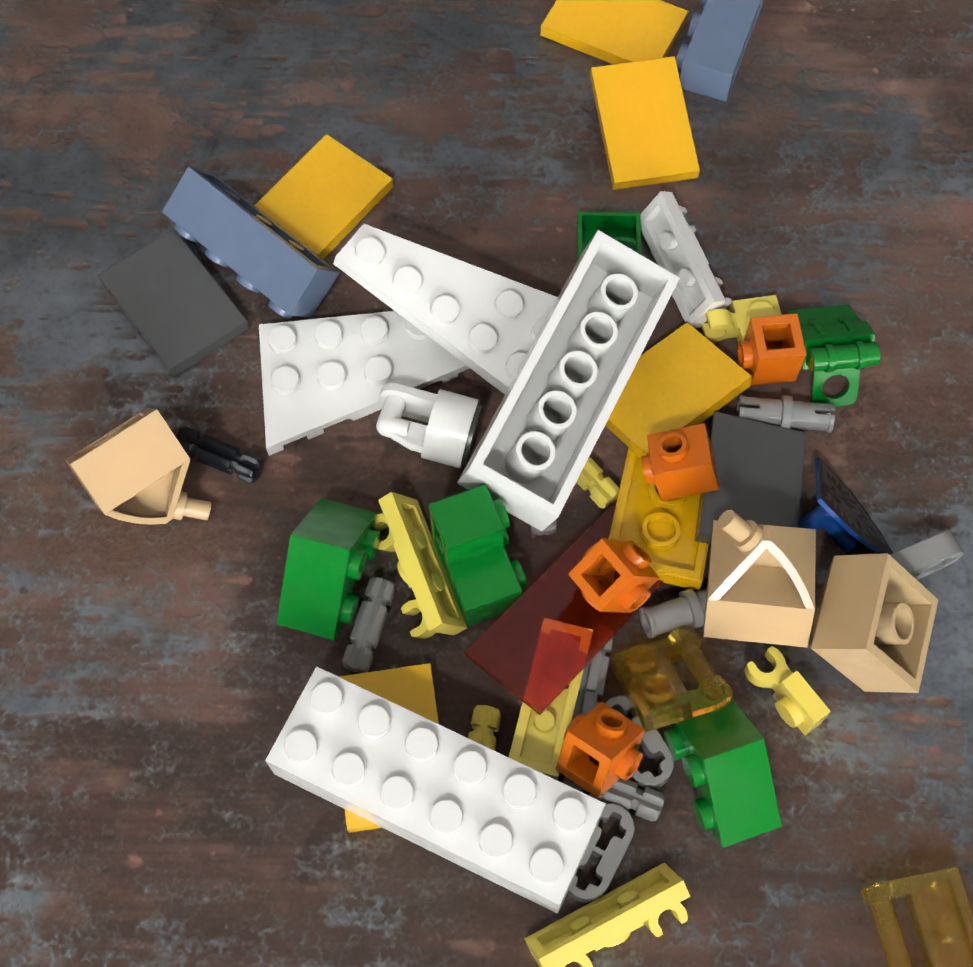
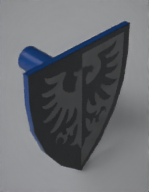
M820 457L816 458L817 502L820 505L798 521V528L816 529V532L823 528L845 552L850 551L860 542L878 554H893L882 533L853 493Z

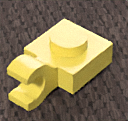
M776 295L734 300L729 310L713 309L707 311L706 318L708 323H703L701 327L704 336L711 342L737 337L739 342L744 341L751 318L782 315Z
M771 646L767 649L764 656L771 663L773 671L764 673L757 668L753 661H750L744 668V673L753 685L761 688H771L775 691L772 696L777 701L775 707L781 718L790 727L795 728L797 726L806 736L818 727L831 711L798 671L793 673L789 669L783 654L777 648Z

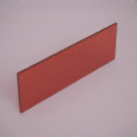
M617 500L464 653L466 657L539 715L548 708L564 689L569 688V684L639 610L638 608L631 613L599 612L585 600L581 593L582 590L568 575L582 560L583 555L592 545L601 538L609 539ZM658 579L649 589L651 592L650 597L663 584V580Z

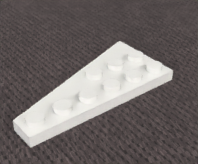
M363 224L341 249L333 263L503 394H506L558 298L366 224Z
M396 311L259 324L265 438L268 455L270 456L284 450L283 445L305 436L309 440L324 433L323 429L346 419L355 421L381 410L382 406L378 398L382 387L386 384L398 383L421 389L438 381H441L442 384L458 378V373L470 368Z

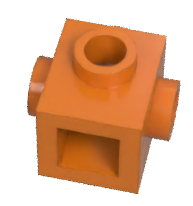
M601 538L585 552L582 560L568 573L582 590L581 593L585 600L599 612L631 613L637 610L649 599L651 595L649 589L660 578L649 566L652 562L651 557L639 544L632 540L621 541Z
M601 702L587 715L578 714L571 721L564 734V743L555 770L599 799L620 778L625 781L630 779L639 767L643 754L638 749L645 729L625 717L619 711Z

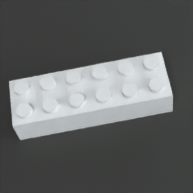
M598 230L581 253L457 484L468 490L486 484L492 500L500 498L508 513L540 531L545 530L559 517L680 277Z
M317 666L265 760L275 775L557 914L598 826L606 804Z

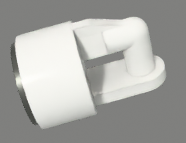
M389 383L382 387L378 398L382 410L376 424L380 435L393 439L409 450L421 453V458L456 468H461L462 464L467 465L483 405H479V399L439 389L438 394L398 383ZM402 416H405L419 421L427 422L428 426L404 420L401 418Z

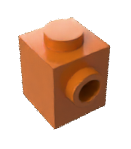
M798 313L751 318L744 341H739L737 346L739 366L747 369V372L752 376L751 386L796 381L807 355Z
M705 423L647 435L649 455L641 457L643 472L647 485L656 484L661 501L720 490L713 449Z

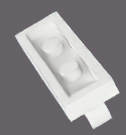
M660 191L640 214L641 232L657 265L680 277L672 296L685 323L688 322L694 328H700L707 321V311L727 309L732 304L731 298H724L720 289L723 282L720 278L714 277L709 267V262L694 234L696 228L695 226H689L684 217L687 213L686 208L678 205L672 192Z

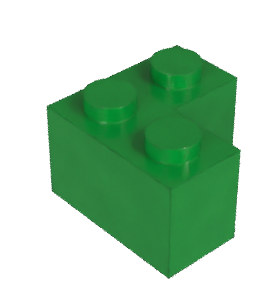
M485 484L429 504L432 538L467 627L520 608L522 604V589L527 588V581L519 561L510 562L504 546L509 545L506 528L510 527V522L502 500L500 498L492 500L488 487Z
M324 498L319 500L290 535L277 625L334 640L345 623L352 624L359 604V596L353 594L355 580H360L366 560H374L380 543L381 533L374 531L377 517L376 512Z
M722 688L666 708L670 729L664 731L665 741L675 761L682 759L686 776L692 787L697 789L698 799L692 800V807L700 828L703 831L710 829L722 848L782 827L765 739L727 692Z

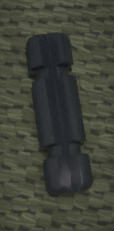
M181 427L175 436L189 458L196 456L198 457V462L230 475L235 472L237 473V478L249 483L256 482L262 473L264 464L260 456L247 451L243 454L239 453L240 448L209 435L201 437L199 431L189 427Z

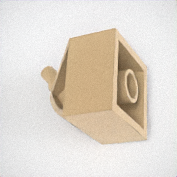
M146 408L65 459L95 505L109 517L125 522L148 525L166 524L172 519L182 520L183 516L201 520H208L211 502L187 497V492L181 491L190 458L158 409Z
M727 510L718 520H713L703 637L807 647L815 612L816 529L757 524L753 520L745 521L733 510Z
M888 553L834 556L815 600V612L809 637L810 647L864 692L919 693L938 599Z

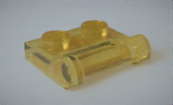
M679 626L670 632L668 638L645 645H636L628 650L610 655L613 671L645 732L726 707L733 698L732 688L723 676L715 673L700 649L701 640L691 626ZM683 659L699 687L687 691L673 668L672 662Z
M958 867L876 883L861 888L865 905H871L889 967H912L892 903L893 899L901 897L906 898L926 967H973V914Z

